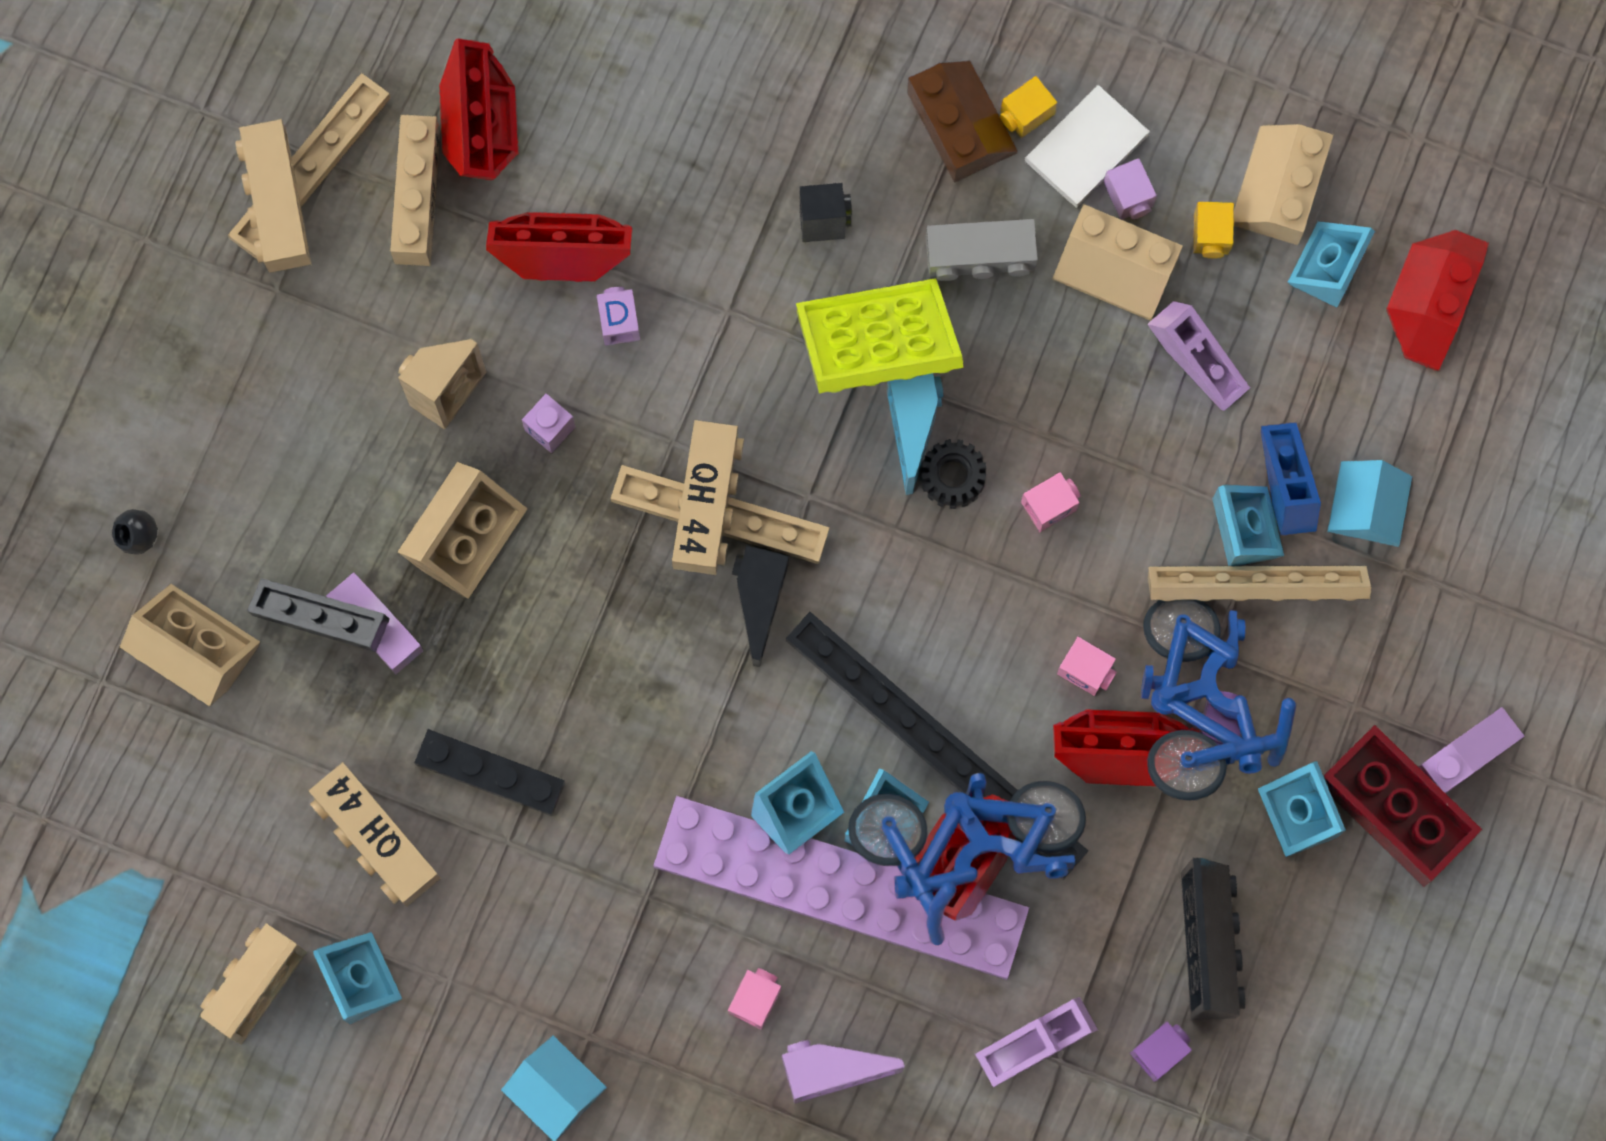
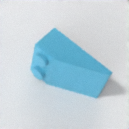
M933 373L916 376L909 380H892L887 383L888 402L906 495L913 494L935 422L937 407H942L943 387L940 376L934 377Z

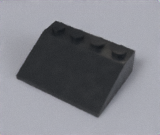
M1192 858L1181 871L1191 1020L1237 1018L1240 1015V1009H1245V991L1243 986L1238 987L1237 972H1242L1243 960L1241 949H1235L1234 935L1240 934L1239 913L1232 912V898L1237 897L1236 876L1230 875L1229 865L1204 858Z

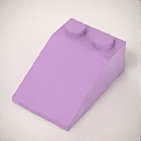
M809 1040L787 1046L788 1053L782 1054V1061L794 1104L902 1073L904 1069L902 1059L822 1044L811 1046Z

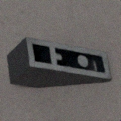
M746 545L744 555L737 554L732 575L738 576L737 588L753 666L760 667L789 566V556Z

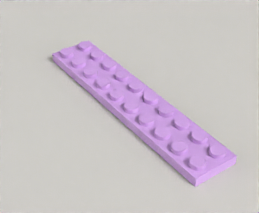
M676 796L653 865L654 868L1006 980L1009 976L1029 907L985 894L972 915L957 921L943 915L941 924L945 939L941 945H934L930 941L926 926L927 914L920 901H917L915 897L896 898L894 877L902 876L897 866L877 865L864 859L859 853L811 838L791 854H786L756 821Z

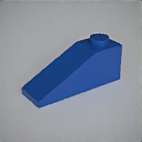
M1297 423L1261 426L1272 506L1280 534L1316 532L1321 501Z

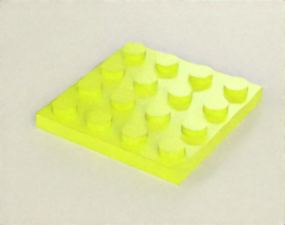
M936 278L796 303L798 319L819 393H836L853 387L875 386L881 382L898 379L909 380L920 375L947 373L954 369L963 368L962 353Z

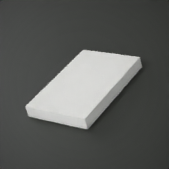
M1097 85L1025 157V162L1077 208L1104 181L1106 171L1118 167L1149 136L1150 131Z

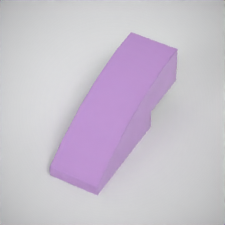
M354 572L326 595L328 598L384 613L390 618L376 653L395 675L423 652L421 645Z
M1078 997L1016 1030L975 1055L992 1086L995 1087L1098 1029L1081 998Z

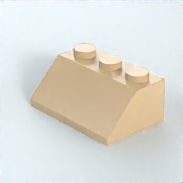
M1300 124L1260 126L1235 205L1233 226L1298 245L1306 227L1333 134Z
M1083 204L1062 253L1053 280L1151 321L1183 246Z
M469 339L420 348L414 356L409 355L403 361L398 371L401 375L398 378L409 405L443 429H446L487 372L477 342Z
M457 462L398 550V553L424 573L469 599L527 511V508L482 471Z
M170 584L132 615L120 648L192 694L198 700L211 706L230 689L259 647L260 641L176 586Z
M267 923L262 929L257 927L250 934L245 943V946L248 947L240 960L235 958L231 961L223 973V977L226 980L218 991L212 989L201 1004V1008L204 1011L200 1017L241 1045L307 953L298 944Z

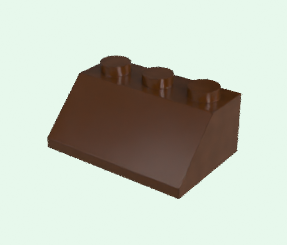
M971 61L939 63L908 78L907 93L954 183L1017 154L1018 150Z

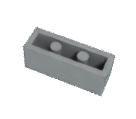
M1034 219L927 226L926 248L929 277H937L940 281L955 280L958 278V275H973V278L985 279L993 277L994 273L1008 272L1009 276L1018 277L1028 275L1030 271H1035L1037 248Z

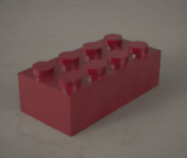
M1376 725L1323 776L1332 798L1423 887L1432 882L1483 830Z

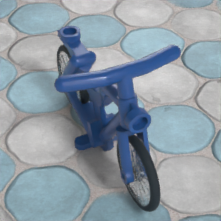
M1190 599L1158 600L1154 603L1144 618V635L1151 648L1159 655L1167 658L1164 676L1153 675V666L1145 665L1141 685V699H1149L1151 689H1155L1151 697V704L1158 713L1167 715L1174 713L1223 744L1217 745L1208 736L1190 730L1174 731L1162 736L1152 746L1147 759L1148 772L1153 783L1168 796L1179 800L1193 801L1213 794L1224 781L1226 765L1234 764L1235 761H1239V770L1248 774L1257 773L1262 769L1261 754L1264 751L1270 750L1267 757L1268 764L1272 767L1279 766L1287 751L1296 710L1295 700L1285 698L1282 701L1276 733L1259 737L1256 736L1247 699L1242 695H1238L1234 699L1226 698L1218 689L1215 680L1216 674L1221 667L1233 669L1237 664L1239 657L1238 641L1245 640V619H1237V611H1229V638L1225 642L1220 639L1221 627L1219 619L1213 609L1205 602ZM1205 656L1209 657L1202 668L1200 680L1177 686L1182 662H1192ZM1205 697L1211 706L1225 717L1237 720L1241 737L1192 708L1187 703Z
M982 773L974 774L970 777L967 794L956 792L947 797L944 805L946 816L919 865L915 857L922 851L926 843L927 823L920 809L911 801L901 796L880 794L862 801L854 809L849 819V838L854 849L864 859L881 866L898 867L902 876L894 877L896 898L915 897L917 901H920L927 914L926 926L932 944L939 946L945 939L941 924L944 910L956 893L957 885L972 882L978 877L977 870L974 867H970V865L980 854L990 851L1001 852L1012 859L1013 869L1016 873L1045 871L1046 877L1051 879L1064 877L1068 874V869L1074 868V855L1043 857L1036 854L1037 851L1046 853L1063 851L1075 844L1084 832L1086 824L1085 809L1081 800L1072 790L1056 782L1037 781L1020 788L1010 802L983 799L986 786L985 775ZM979 820L1008 823L1012 833L1019 841L1003 836L988 835ZM959 824L970 843L964 846L957 856L954 871L929 877ZM938 891L934 897L932 893Z

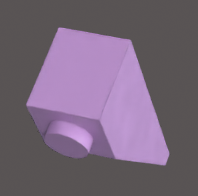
M1173 301L1147 324L1170 356L1222 411H1225L1250 389L1247 382L1192 305Z
M1501 707L1422 763L1419 768L1445 793H1448L1522 739L1524 735L1503 707Z

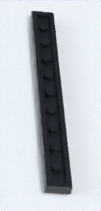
M809 612L786 637V642L962 793L967 794L970 777L978 773L984 774L986 779L983 798L993 794L1010 802L1018 791L813 613ZM1023 796L1018 801V803L1034 804L1026 796ZM1053 820L1052 826L1042 843H1060L1071 837V835ZM1021 825L1019 829L1027 836L1032 826ZM1077 841L1063 851L1053 853L1037 851L1036 854L1043 857L1074 855L1075 868L1089 850ZM1068 869V874L1061 878L1064 880L1073 869Z

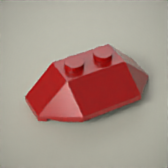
M457 38L454 41L439 85L442 153L460 176L492 181L498 177L500 172L518 154L515 86L503 65L493 55L494 50L489 43Z
M527 212L508 217L503 221L495 220L489 222L486 251L522 279L595 282L630 256L633 228L630 225H622L616 220L600 214Z
M1453 230L1411 245L1386 308L1405 359L1439 371L1458 330L1483 266L1488 242L1458 230Z
M1086 709L1069 717L1063 723L1058 722L1053 725L1054 758L1087 784L1156 786L1149 775L1147 766L1148 755L1154 743L1170 732L1190 730L1201 733V731L1193 727L1189 729L1180 721L1158 712ZM1177 739L1162 746L1155 756V768L1159 777L1165 783L1179 777L1178 769L1181 764V755L1186 751L1196 752L1202 750V743L1191 739Z
M993 794L983 798L1007 801ZM945 813L941 815L927 836L922 851L915 857L918 865L946 816ZM979 820L988 835L1016 839L1008 823ZM959 824L929 877L954 871L957 856L962 848L970 843ZM990 851L976 857L970 867H974L977 870L978 877L972 882L956 886V893L946 906L943 915L955 921L972 915L1003 868L1008 856L1001 852ZM938 891L932 893L934 897Z

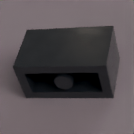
M843 183L799 186L802 243L845 239V227H852L851 195L844 194Z

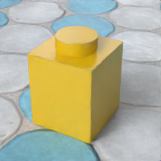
M1035 76L1002 99L1000 118L1009 131L1013 132L1015 130L1023 138L1055 115L1058 102L1038 77Z
M1197 203L1194 211L1193 253L1202 254L1203 257L1210 259L1221 258L1224 254L1229 255L1233 246L1234 203Z

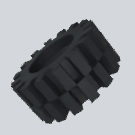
M951 439L945 440L942 445L937 443L933 446L932 451L927 452L922 462L920 480H922L923 491L928 493V498L931 501L936 500L938 502L937 505L943 507L944 504L949 505V509H956L958 505H961L962 508L966 507L968 502L971 500L974 502L978 498V494L984 488L986 463H983V456L980 451L976 452L974 450L975 446L970 443L968 446L964 445V440L957 439V443H951ZM947 462H959L966 468L968 477L962 485L950 487L940 479L939 471Z

